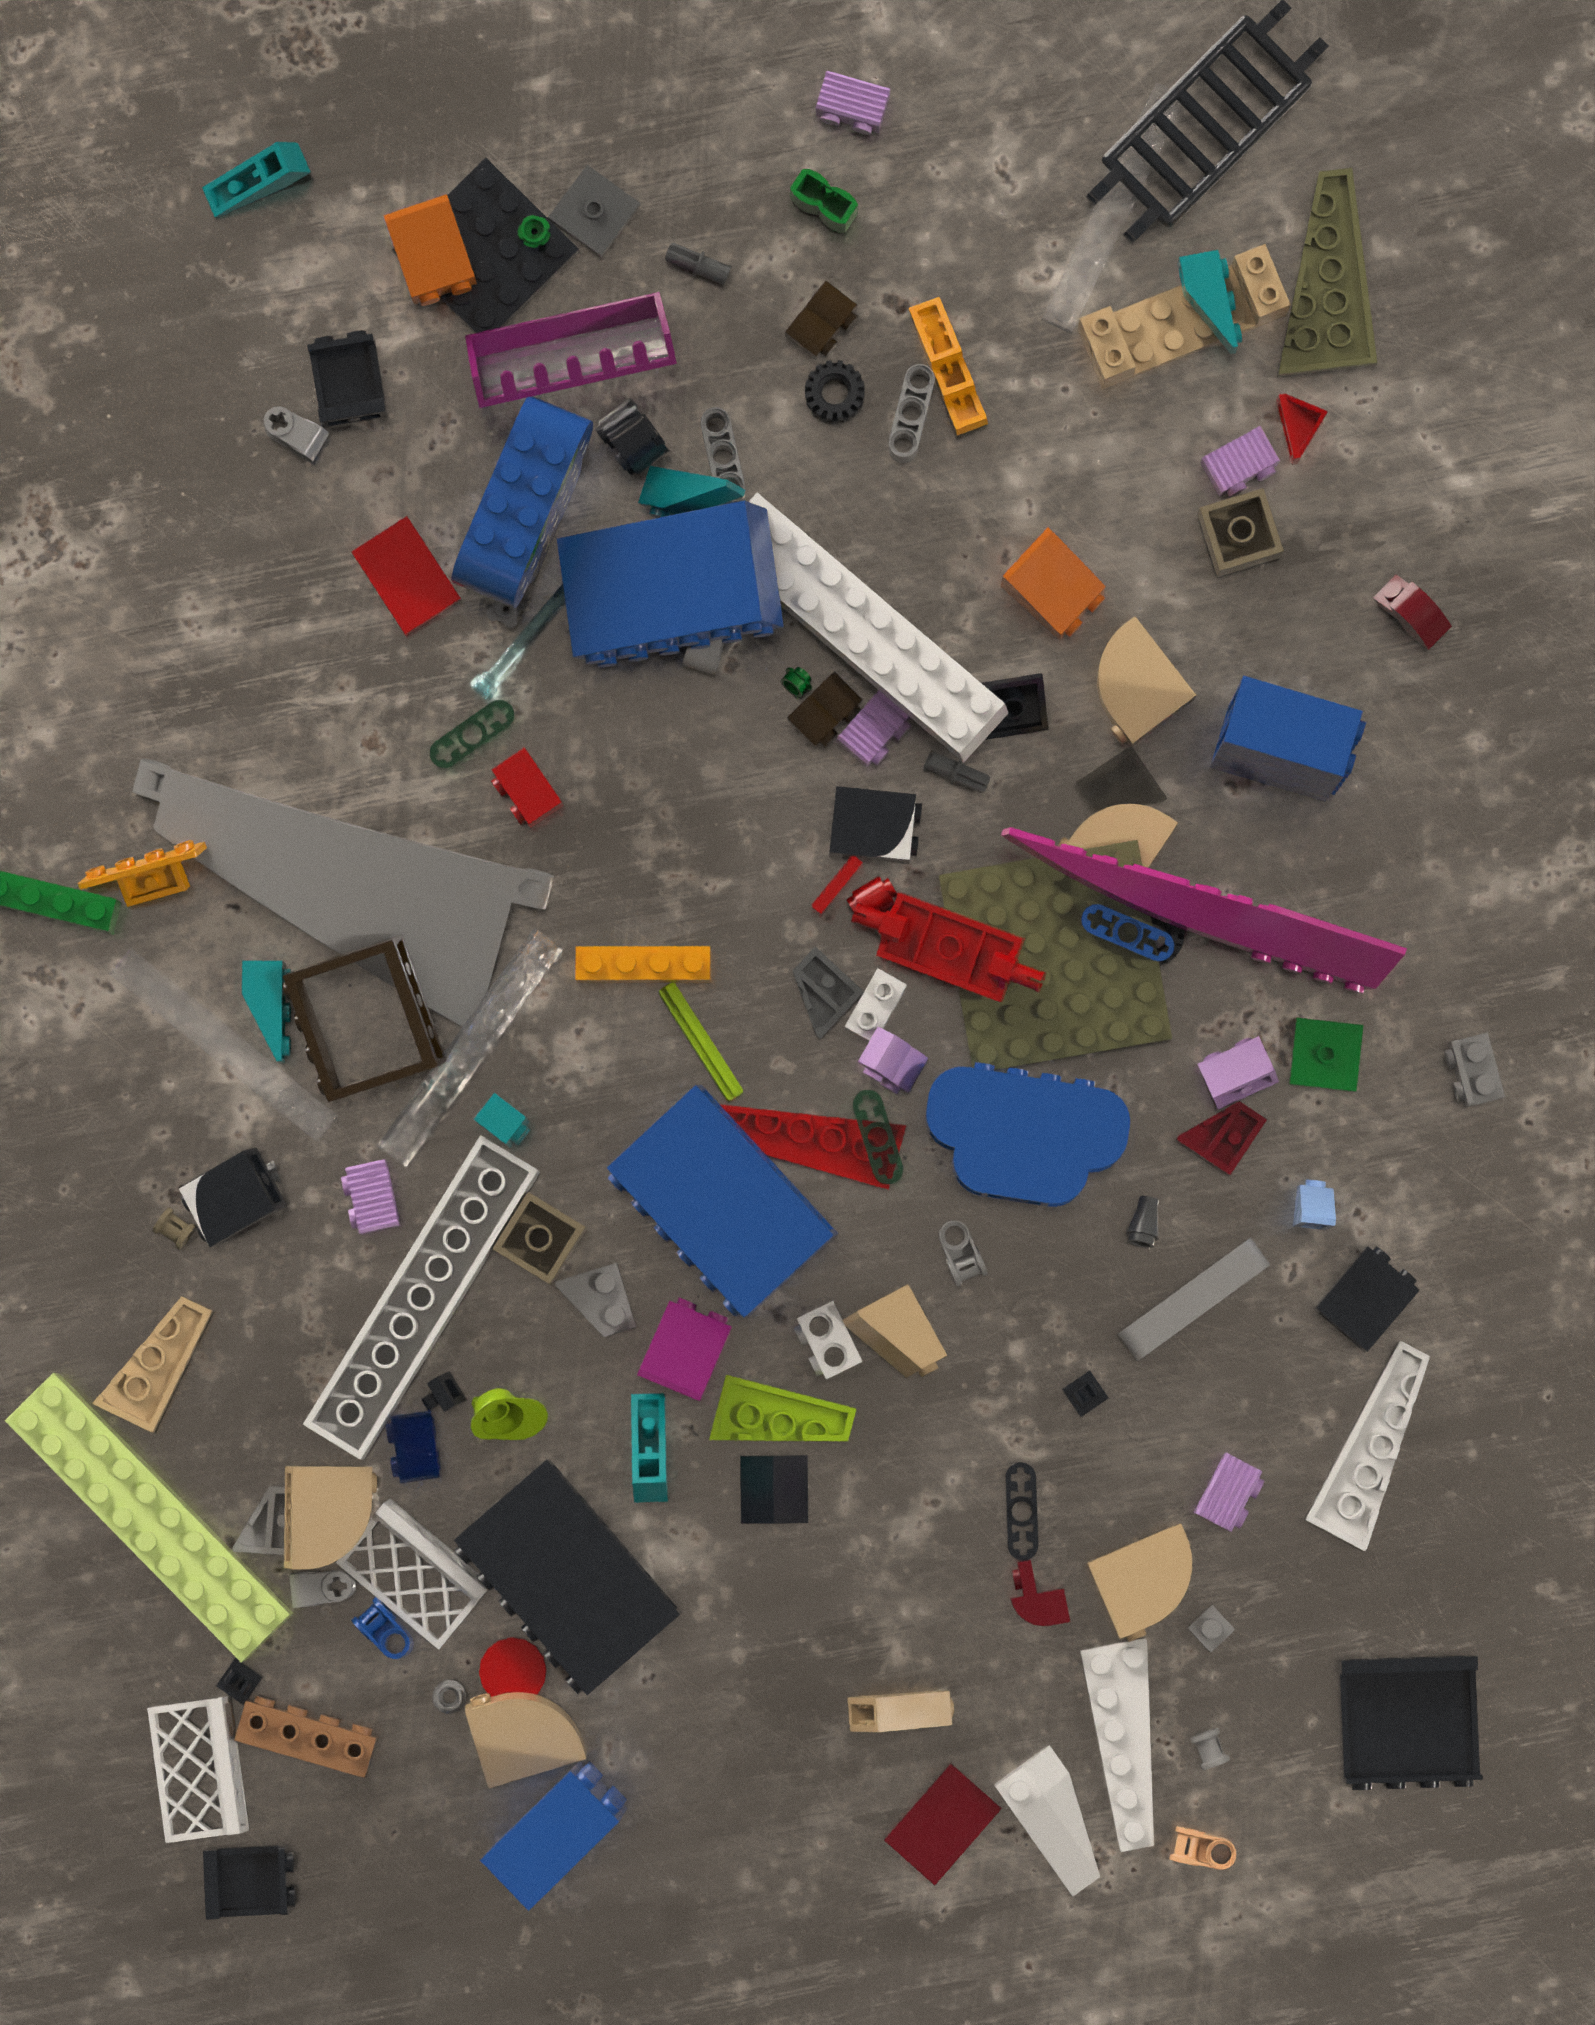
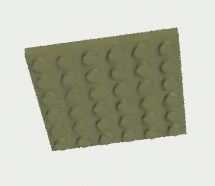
M1138 840L1084 849L1087 851L1086 856L1089 857L1096 854L1116 858L1120 867H1124V865L1133 866L1134 864L1142 866ZM1037 858L939 875L945 909L1025 938L1018 957L1019 963L1046 972L1044 981L1031 978L1043 983L1039 993L1011 982L1008 985L1003 1002H998L958 987L972 1068H974L975 1062L995 1065L994 1070L1173 1039L1159 961L1147 958L1087 932L1081 921L1084 910L1094 904L1106 906L1153 926L1151 916L1121 904L1083 885ZM1097 910L1095 914L1089 913L1087 919L1092 922L1090 927L1096 929L1098 925L1108 927L1109 929L1105 934L1112 937L1113 927L1120 918L1113 915L1112 922L1102 918L1103 911ZM1132 923L1122 924L1118 930L1119 938L1126 943L1133 942L1138 936L1137 927ZM1144 928L1143 938L1136 947L1144 950V943L1154 948L1153 954L1158 955L1156 941L1147 937L1151 931Z

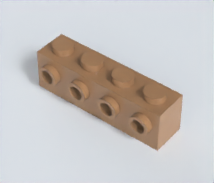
M256 1696L254 1701H245L234 1741L366 1778L368 1776L379 1739L378 1736L371 1735L372 1728L353 1724L352 1729L340 1726V1719L321 1714L320 1719L306 1716L308 1712L306 1709L288 1705L287 1710L274 1707V1700L261 1696Z

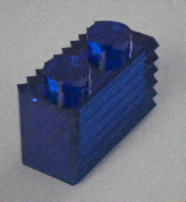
M433 1411L391 1416V1423L386 1424L388 1444L394 1443L396 1457L390 1458L393 1478L399 1477L400 1483L442 1478Z

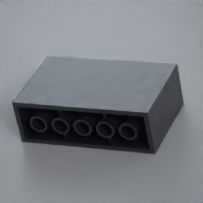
M546 1459L454 1539L458 1545L454 1549L457 1555L467 1565L472 1562L480 1570L476 1575L477 1578L489 1591L493 1588L498 1591L502 1596L498 1601L511 1617L517 1614L525 1624L521 1626V1629L532 1642L540 1640L547 1649L543 1652L544 1656L555 1668L561 1665L569 1674L565 1680L577 1694L583 1691L586 1695H589L682 1614L679 1608L550 1459Z

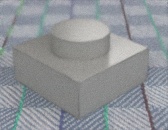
M1212 1604L1187 1627L1210 1653L1235 1631L1233 1626Z

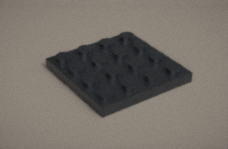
M485 157L447 195L477 284L471 285L472 289L466 293L453 295L451 292L439 297L474 333L504 327L580 252L579 248ZM530 215L543 217L550 225L548 230L550 238L548 242L544 245L540 244L536 248L526 246L524 241L518 236V227L522 224L523 219ZM532 229L531 231L534 235L538 232L537 229ZM393 248L392 252L397 256L395 248Z

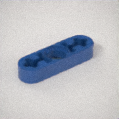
M1094 904L1087 907L1082 914V925L1087 932L1147 958L1163 961L1169 958L1174 951V940L1167 932L1106 906ZM1097 910L1103 911L1102 918L1112 922L1113 915L1119 917L1120 919L1113 927V936L1110 937L1105 934L1109 928L1103 925H1098L1096 929L1091 928L1092 922L1087 919L1089 913L1095 914ZM1132 923L1137 927L1138 936L1133 942L1126 943L1119 938L1118 930L1122 924ZM1143 929L1151 931L1147 936L1150 939L1158 940L1160 936L1166 938L1165 945L1169 946L1168 951H1161L1159 956L1153 954L1154 948L1145 943L1144 950L1138 949L1136 946L1143 938Z

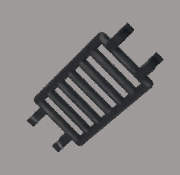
M1281 0L1258 24L1248 15L1242 16L1102 156V163L1110 172L1085 197L1095 206L1120 181L1147 208L1145 213L1123 234L1131 244L1156 219L1167 228L1173 227L1312 87V80L1304 71L1329 45L1319 37L1294 62L1267 35L1292 9L1284 0ZM1245 31L1297 83L1284 97L1232 45ZM1222 54L1274 106L1261 120L1209 68ZM1199 77L1251 129L1238 143L1186 91ZM1176 100L1228 151L1216 165L1163 114ZM1153 123L1205 174L1193 188L1140 137ZM1130 146L1182 197L1170 211L1117 160Z

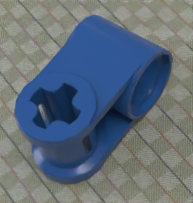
M375 1596L372 1599L373 1604L359 1617L354 1616L351 1621L385 1656L392 1659L405 1658L413 1649V1638L399 1623L391 1610ZM379 1613V1615L369 1624V1622ZM394 1634H400L405 1640L404 1649L397 1654L393 1653L388 1646L389 1639Z

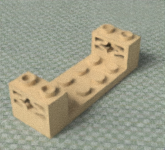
M1266 244L1234 256L1232 265L1228 266L1229 278L1225 279L1227 291L1232 290L1234 294L1236 310L1231 311L1233 323H1239L1241 333L1243 334L1287 316L1291 304ZM1181 285L1113 312L1111 306L1083 316L1079 319L1077 328L1102 390L1220 343V340L1184 298Z

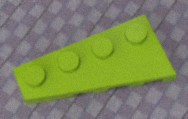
M726 1375L709 1440L848 1442L856 1408Z

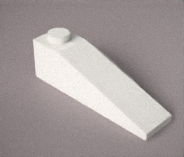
M1049 1745L994 1785L1070 1894L1074 1896L1100 1878V1874L1070 1774Z

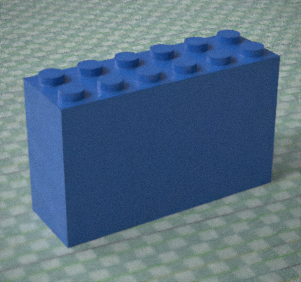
M744 500L556 538L573 657L585 660L586 664H597V667L600 668L617 665L618 659L628 658V661L631 662L648 659L649 653L659 652V655H672L679 653V647L690 646L691 649H703L711 646L710 641L722 639V643H734L742 641L741 635L753 633L754 637H765L773 635V629L784 627L768 513L764 507Z
M1243 675L1228 705L1210 768L1326 802L1330 795L1335 796L1352 772L1356 759V754H1353L1352 750L1354 751L1355 746L1361 741L1366 725L1365 721L1360 720L1363 711Z
M695 1085L607 1167L611 1172V1175L608 1177L611 1183L620 1192L623 1190L628 1191L633 1196L634 1200L631 1201V1204L643 1217L650 1215L657 1223L654 1226L656 1232L666 1242L673 1240L680 1248L676 1252L689 1267L696 1265L703 1273L699 1277L701 1281L712 1292L715 1290L721 1292L726 1298L722 1303L735 1317L740 1314L743 1318L750 1316L839 1234L750 1136L720 1106L703 1085Z
M579 1761L480 1859L488 1870L528 1911L620 1822L628 1809L624 1805L627 1801L625 1796L614 1785L608 1789L600 1780L603 1774L590 1761L586 1764Z

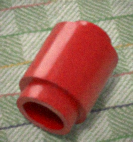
M877 876L852 891L853 895L846 900L855 915L859 914L866 917V915L854 911L858 902L884 912L894 905L895 901L893 898L898 893L889 878L882 881L880 876Z

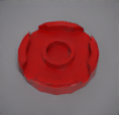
M510 1637L498 1640L486 1650L480 1662L479 1676L482 1687L489 1693L490 1697L513 1692L537 1695L545 1683L547 1668L544 1656L536 1645L523 1638Z

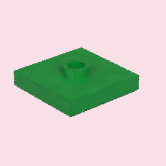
M1297 1017L1289 1085L1357 1092L1364 1025Z

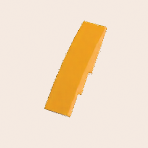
M940 297L910 307L909 312L929 366L934 373L935 382L957 436L987 425V416L977 395L975 384L963 358L962 349Z

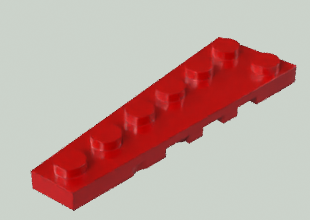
M720 1104L767 1156L889 1190L906 1131V1125Z

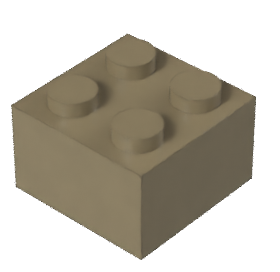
M1264 488L1199 508L1197 516L1217 577L1281 558L1284 550Z
M527 1192L494 1245L493 1250L552 1286L587 1228Z

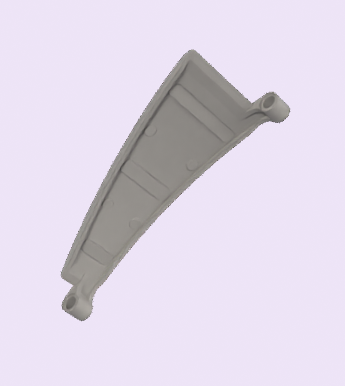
M150 759L140 760L132 792L160 802L154 823V830L174 845L188 840H193L194 844L205 842L207 849L197 857H194L195 860L337 953L344 954L402 934L427 1007L465 1028L474 1029L479 1025L511 904L516 903L533 908L546 909L554 881L553 875L543 871L510 867L371 830L184 774L170 768L167 764ZM384 953L355 962L358 966L395 987Z

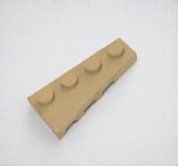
M181 1296L155 1327L151 1335L140 1345L131 1359L115 1375L110 1384L92 1404L154 1433L213 1311Z

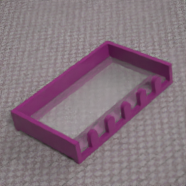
M660 292L465 335L471 375L479 408L677 364Z

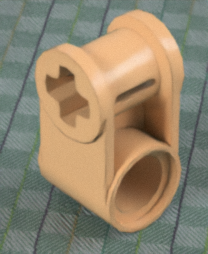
M1176 1826L1175 1831L1178 1833L1174 1854H1170L1169 1860L1218 1870H1225L1234 1864L1236 1849L1229 1839L1206 1834V1832ZM1190 1838L1188 1853L1185 1854L1187 1840ZM1224 1844L1230 1848L1231 1855L1226 1862L1218 1863L1213 1860L1211 1851L1216 1845Z

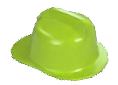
M503 1388L491 1389L481 1396L472 1399L474 1416L471 1420L470 1428L473 1435L479 1439L523 1440L535 1436L547 1423L548 1412L542 1403L529 1398H516L511 1392Z

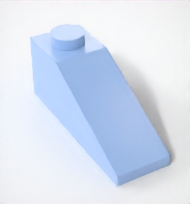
M1306 1180L1305 1185L1297 1186L1293 1227L1328 1230L1335 1226L1334 1189L1325 1188V1181Z

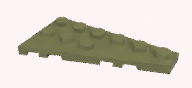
M1352 168L1320 171L1318 174L1277 377L1377 365Z

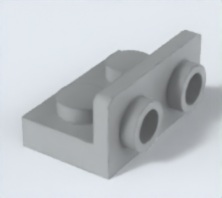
M1488 1032L1447 1043L1449 1049L1444 1050L1449 1070H1455L1458 1082L1453 1083V1088L1458 1102L1463 1101L1464 1107L1468 1108L1505 1098Z

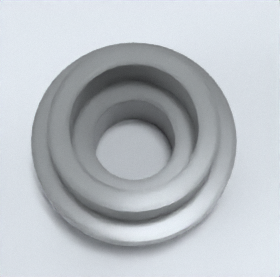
M445 1680L435 1687L432 1698L435 1707L439 1711L453 1714L463 1708L467 1695L462 1684L455 1680ZM452 1690L455 1692L456 1700L453 1703H447L444 1700L443 1695L445 1691Z

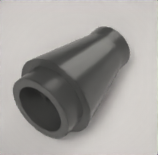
M1149 1196L1139 1197L1138 1205L1126 1231V1234L1129 1235L1127 1241L1129 1244L1153 1248L1155 1241L1159 1240L1158 1199Z

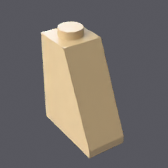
M909 1284L842 1320L848 1329L906 1378L916 1372H919L921 1377L939 1368L936 1362L947 1356Z
M926 1691L847 1698L850 1732H888L952 1725L954 1704L950 1698V1691Z

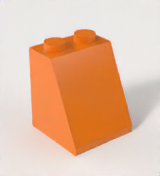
M447 194L383 215L414 305L421 303V306L431 305L440 300L439 296L451 292L453 295H460L472 289L471 285L477 284Z
M1049 527L1002 576L1001 588L1059 640L1065 634L1071 637L1083 624L1080 617L1087 610L1093 613L1105 600L1102 594L1106 586Z

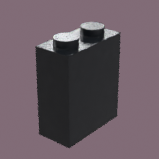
M1369 1246L1365 1247L1313 1308L1364 1353L1371 1349L1420 1291L1415 1286L1417 1280L1405 1269L1401 1268L1398 1272L1389 1264L1391 1258L1377 1246L1373 1250Z

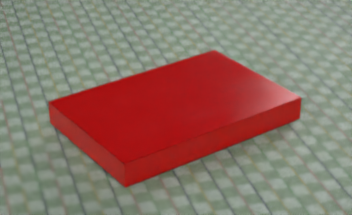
M408 516L351 551L405 636L462 600Z

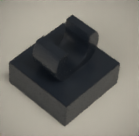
M1090 1370L1062 1389L1080 1417L1109 1399Z
M450 1371L429 1381L427 1385L432 1393L421 1399L428 1411L440 1405L444 1412L466 1401Z
M235 1658L216 1687L242 1705H245V1701L251 1697L264 1676Z

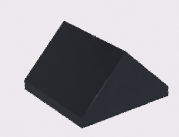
M1042 673L982 683L1005 703L1008 710L1005 718L985 740L1049 730Z
M808 1455L740 1456L741 1524L808 1523Z

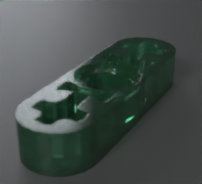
M504 700L492 701L436 740L430 748V758L433 764L442 770L452 769L510 729L515 722V712L512 706ZM495 708H498L500 711L507 709L509 711L505 715L507 721L503 724L500 721L492 723L490 728L494 732L488 735L486 727L478 719L484 716L486 722L494 717L493 710ZM469 726H477L482 731V738L476 744H468L463 739V732ZM457 735L459 743L466 751L461 754L459 748H457L450 754L452 757L451 761L446 762L445 759L438 761L436 759L440 755L438 749L441 746H444L446 749L454 746L455 742L451 738Z
M873 1090L860 1091L853 1100V1110L874 1177L884 1185H892L902 1177L903 1164L882 1098ZM869 1096L870 1100L878 1102V1105L873 1107L875 1118L882 1115L884 1122H873L867 1127H863L862 1121H868L869 1118L865 1110L860 1111L858 1105L863 1103L862 1097ZM879 1127L887 1132L888 1140L885 1145L874 1147L869 1143L868 1134L873 1128ZM892 1147L894 1154H887L891 1165L896 1164L898 1166V1170L893 1172L894 1177L892 1179H887L885 1174L880 1175L878 1169L883 1167L881 1156L874 1160L872 1153H881Z

